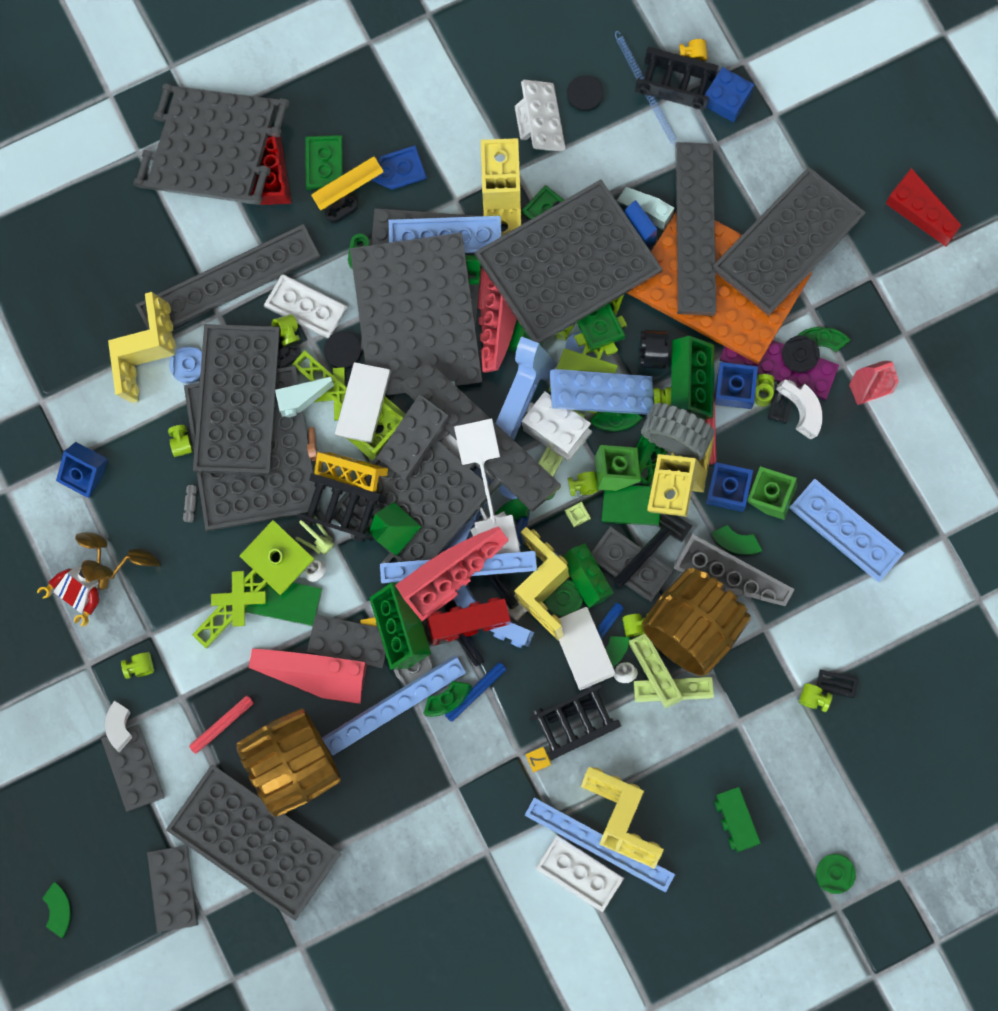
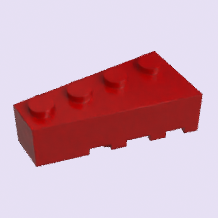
M268 136L260 166H266L271 171L265 181L260 205L292 204L281 136ZM259 175L256 177L251 196L254 195Z
M912 168L890 194L886 202L889 207L946 247L961 227L957 219Z
M499 597L489 599L488 603L484 604L475 602L469 604L467 608L462 609L461 606L451 608L450 612L447 613L442 611L431 613V616L428 617L427 625L434 647L440 645V640L455 641L462 634L467 637L479 633V629L486 632L510 625L511 620L505 599L500 600Z

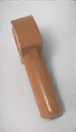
M310 427L308 428L309 444H307V450L312 462L316 461L317 452L319 451L316 446L315 428Z

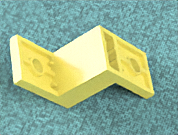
M518 138L481 140L484 216H501V224L508 226L506 231H501V237L521 226ZM502 154L505 156V160L498 162L495 160V157Z
M153 292L145 294L150 330L108 340L115 394L131 403L139 401L138 395L140 393L139 387L136 384L137 370L134 366L175 355L176 343L172 336L173 324L169 315L171 313L170 305Z
M714 437L709 444L704 458L701 460L682 457L681 455L677 456L674 453L671 456L658 454L647 509L649 512L687 517L691 492H704ZM674 490L675 496L672 499H667L666 493Z
M525 527L521 531L523 543L531 551H536V556L544 563L514 590L517 601L559 640L563 636L562 622L556 615L551 616L547 612L548 608L543 602L569 578L568 563L561 555L557 557L553 553L554 549L547 542L544 544L539 539L541 538L534 529L530 531Z
M588 767L581 787L617 803L600 841V845L655 869L664 849L654 842L648 843L642 840L636 834L626 833L644 791L635 784L623 782L617 776L605 774L599 768Z

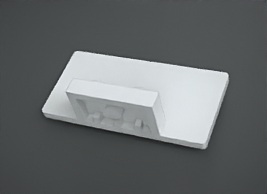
M523 80L521 85L524 98L515 105L520 139L528 140L531 137L534 149L564 151L566 148L554 84Z

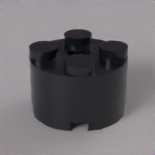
M641 331V348H639L640 367L666 369L669 350L668 343L666 342V340H669L668 331Z

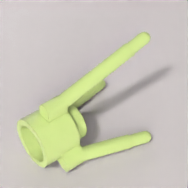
M300 520V524L317 539L314 542L316 546L299 537L295 539L318 554L321 552L324 555L327 554L334 546L333 538L329 536L322 525L316 523L323 535L319 536L304 521Z

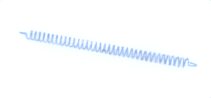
M638 72L634 73L637 78L642 76L641 74L636 76V74H639ZM646 96V97H647V100H649V101L655 98V97H652V98L648 99V97H651V96ZM659 121V123H661V126H663V127L669 124V123H666V124L662 125V123H664V121H663V122H660V121ZM670 125L667 126L666 128H663V129H664V132H668V131L672 130V128H670V129H668L667 131H665V129L669 128Z

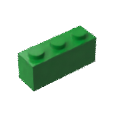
M586 543L570 549L563 556L568 563L569 575L588 608L603 603L614 593Z
M737 787L716 795V800L713 802L717 812L721 811L723 817L721 824L724 831L728 830L730 835L728 842L731 850L735 849L736 853L760 845L761 843L740 788Z

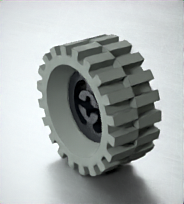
M665 403L653 404L641 429L643 436L649 439L648 441L651 443H655L659 448L662 447L665 451L672 452L677 456L681 455L682 457L696 458L697 460L704 458L715 431L710 427V424L704 423V420L697 418L696 415L687 413L684 409L680 410L673 405L671 407Z

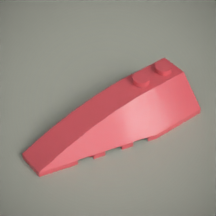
M481 268L478 309H480L481 317L478 320L479 325H482V333L480 334V341L483 342V348L481 349L482 372L487 373L499 370L512 338L516 317L485 270Z
M880 361L857 370L849 386L857 405L893 393L899 380L893 362Z
M499 526L477 534L440 553L395 586L420 620L423 621L431 613L436 612L454 599L462 585L466 586L471 581L470 577L484 567V562L488 558H493L509 540Z
M253 648L249 662L250 669L295 686L320 698L361 704L367 669L365 662Z

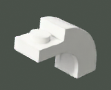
M785 379L780 382L776 390L793 401L799 410V423L795 429L810 440L817 437L822 425V409L815 393L806 384L797 388V385L790 380Z

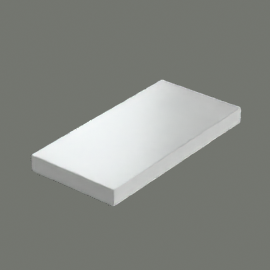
M284 274L280 276L264 304L265 308L281 316L292 314L297 324L327 339L333 335L348 309L346 305Z
M354 362L335 431L336 436L373 443L391 375L390 369Z
M582 608L559 618L563 627V636L559 639V642L579 690L615 676V671L588 608Z
M558 835L555 836L535 868L602 913L624 879Z

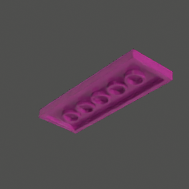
M774 340L759 365L724 346L719 361L758 366L757 375H772L775 377L774 381L778 383L785 379L790 380L797 385V388L806 384L818 398L823 400L827 399L839 367L838 364L819 357L817 365L811 371L806 373L792 372L782 361L781 352L784 344Z

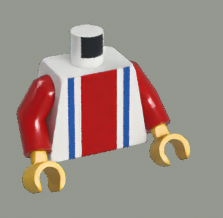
M79 566L74 569L68 568L58 572L48 582L49 585L47 587H40L38 589V594L45 589L47 593L43 598H48L51 596V590L54 588L56 595L82 614L74 618V623H79L80 619H83L80 626L88 625V616L92 615L100 601L98 580L87 583Z

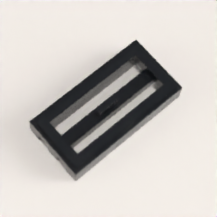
M775 388L767 420L772 419L775 422L786 424L792 401L788 398L784 418L780 417L785 396L782 394L777 415H773L779 393Z
M666 514L686 527L683 530L660 515L661 521L682 534L680 536L668 528L671 531V536L682 543L692 525L677 515ZM660 522V526L657 527L661 529L665 525Z
M819 670L817 687H820L825 692L850 698L855 697L858 678ZM824 675L828 677L853 682V686L832 680L823 679L822 677ZM821 683H825V684H829V685H833V686H837V687H841V688H845V689H850V690H852V691H851V692H847V691H843V690H839V689H835V688H831V687L822 686Z

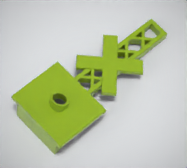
M624 295L610 302L616 316ZM622 316L617 317L622 329L627 327ZM582 333L575 335L574 339L579 347L585 345L583 353L564 348L556 368L560 370L615 374L618 365L603 361L601 358L604 351L609 356L618 352V349L612 343L590 351ZM594 352L597 359L587 356V354ZM586 411L592 414L597 413V411Z
M304 350L292 365L296 366V369L310 381H315V372L321 371L323 372V378H332L333 388L329 389L314 402L334 401V420L338 421L347 390L345 368H333L332 375ZM307 357L310 360V368H301L299 365ZM384 397L377 424L383 425L384 429L381 433H375L373 443L353 439L348 440L373 461L406 414L387 397Z
M274 520L240 555L253 570L246 577L244 571H233L232 592L211 594V606L218 607L192 634L206 649L232 622L233 627L245 626V608L247 605L266 604V592L260 591L267 584L282 595L315 560ZM279 552L280 560L275 563L272 561V555ZM256 574H259L264 579L261 583H255L254 576ZM245 587H250V592H245ZM232 605V611L228 612V606ZM218 615H224V623L221 626H215V618ZM204 630H210L211 637L205 642L199 635Z

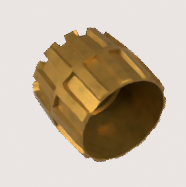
M688 568L658 599L642 622V628L653 645L671 661L686 671L703 677L709 674L730 651L750 622L751 615L746 612L748 609L743 603L736 601L738 596L731 590L727 592L722 590L724 584L713 577L710 578L708 573L701 570Z
M303 708L270 722L237 743V752L241 757V762L250 774L248 777L252 785L257 788V793L267 810L274 817L312 801L341 782L338 769L322 737Z

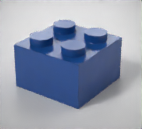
M722 67L704 95L709 97L706 108L734 123L752 95L754 84Z
M720 362L714 404L752 409L755 399L758 366Z
M715 462L706 504L744 512L753 470Z

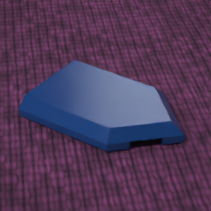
M416 146L380 156L378 163L384 173L371 181L394 190L427 179Z

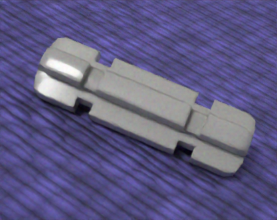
M187 485L183 520L184 522L192 523L195 516L193 513L196 507L197 497L195 495H197V487Z

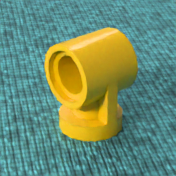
M691 40L688 43V47H684V43L679 44V55L704 62L707 61L706 40Z

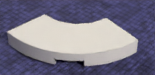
M114 701L106 715L105 732L112 746L120 752L132 738L126 728V722L131 713L128 709Z

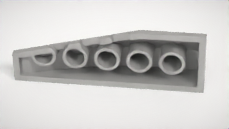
M689 533L673 567L682 573L688 568L701 570L708 573L710 578H716L723 583L722 590L724 591L731 590L736 594L786 606L795 590L692 533Z

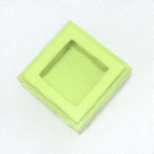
M582 502L565 510L573 528L591 519Z

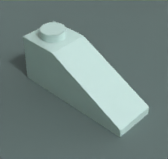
M626 187L616 202L622 207L627 208L636 200L652 223L659 229L664 230L673 217L674 207L659 198Z
M323 378L275 390L282 417H293L297 413L302 412L334 386L332 378Z

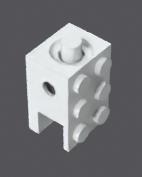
M546 392L541 395L535 404L533 402L529 404L526 411L527 414L522 420L523 430L546 447H549L568 462L571 461L592 434V430L589 429L591 423L573 410L552 409L551 395Z

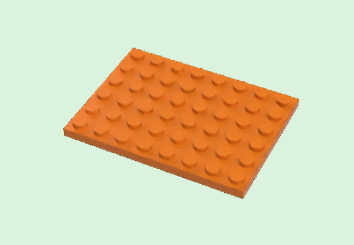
M675 212L651 251L663 269L662 272L627 293L759 365L811 277L812 272L770 316L760 310L717 273H715V316L677 314ZM714 220L716 263L742 234Z

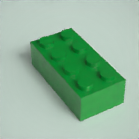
M692 336L672 340L670 406H676L680 410L684 409L687 413H692L697 418L703 420L713 418L714 344Z
M391 582L369 598L390 670L409 669L431 654L422 621L395 586L399 582Z

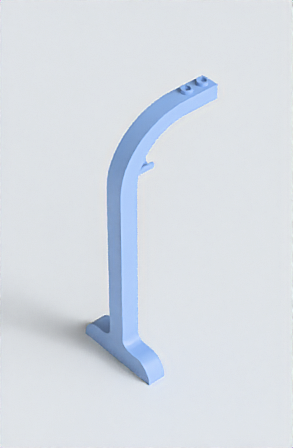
M524 337L520 338L515 356V361L519 365L518 372L496 421V424L513 440L516 437L541 379L547 381L550 378V370L555 369L557 365L539 343ZM477 467L475 473L483 479L482 472ZM486 475L488 485H490L493 481ZM488 501L483 504V509H485ZM480 509L445 550L473 537L470 529L475 527V522L480 521L482 516ZM468 584L466 586L462 585L457 591L458 594L453 599L457 606H461L462 609L469 607L471 603L478 602ZM511 622L510 625L490 630L494 632V637L503 641L505 637L511 639V644L520 648L523 645L528 647L534 632Z

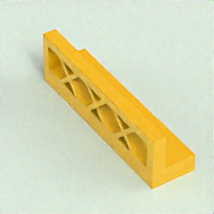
M373 156L311 195L321 211L384 173V171Z
M317 452L314 474L375 492L377 490L378 477L387 476L388 468L332 452ZM323 462L329 468L326 472H321ZM338 466H340L343 472L339 477L335 471ZM353 470L356 472L358 478L354 481L350 476V473ZM367 475H372L370 486L367 485L364 479Z

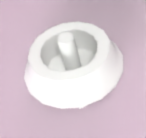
M314 560L304 570L308 581L313 582L324 577L326 564L323 561Z
M624 662L616 667L614 678L618 682L629 683L636 679L638 671L633 664Z

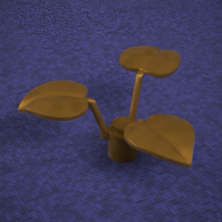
M90 532L79 533L75 536L76 542L82 547L96 548L97 562L85 560L81 564V570L87 583L98 580V589H107L110 579H114L115 574L126 560L130 559L132 563L143 566L161 565L157 558L148 551L131 549L128 551L129 555H126L115 570L112 571L109 567L101 564V548H106L108 545L102 536Z

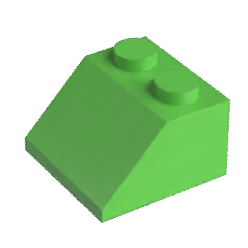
M600 445L594 457L597 490L617 491L640 482L637 448Z
M760 466L747 502L767 515L785 520L798 486L797 478Z

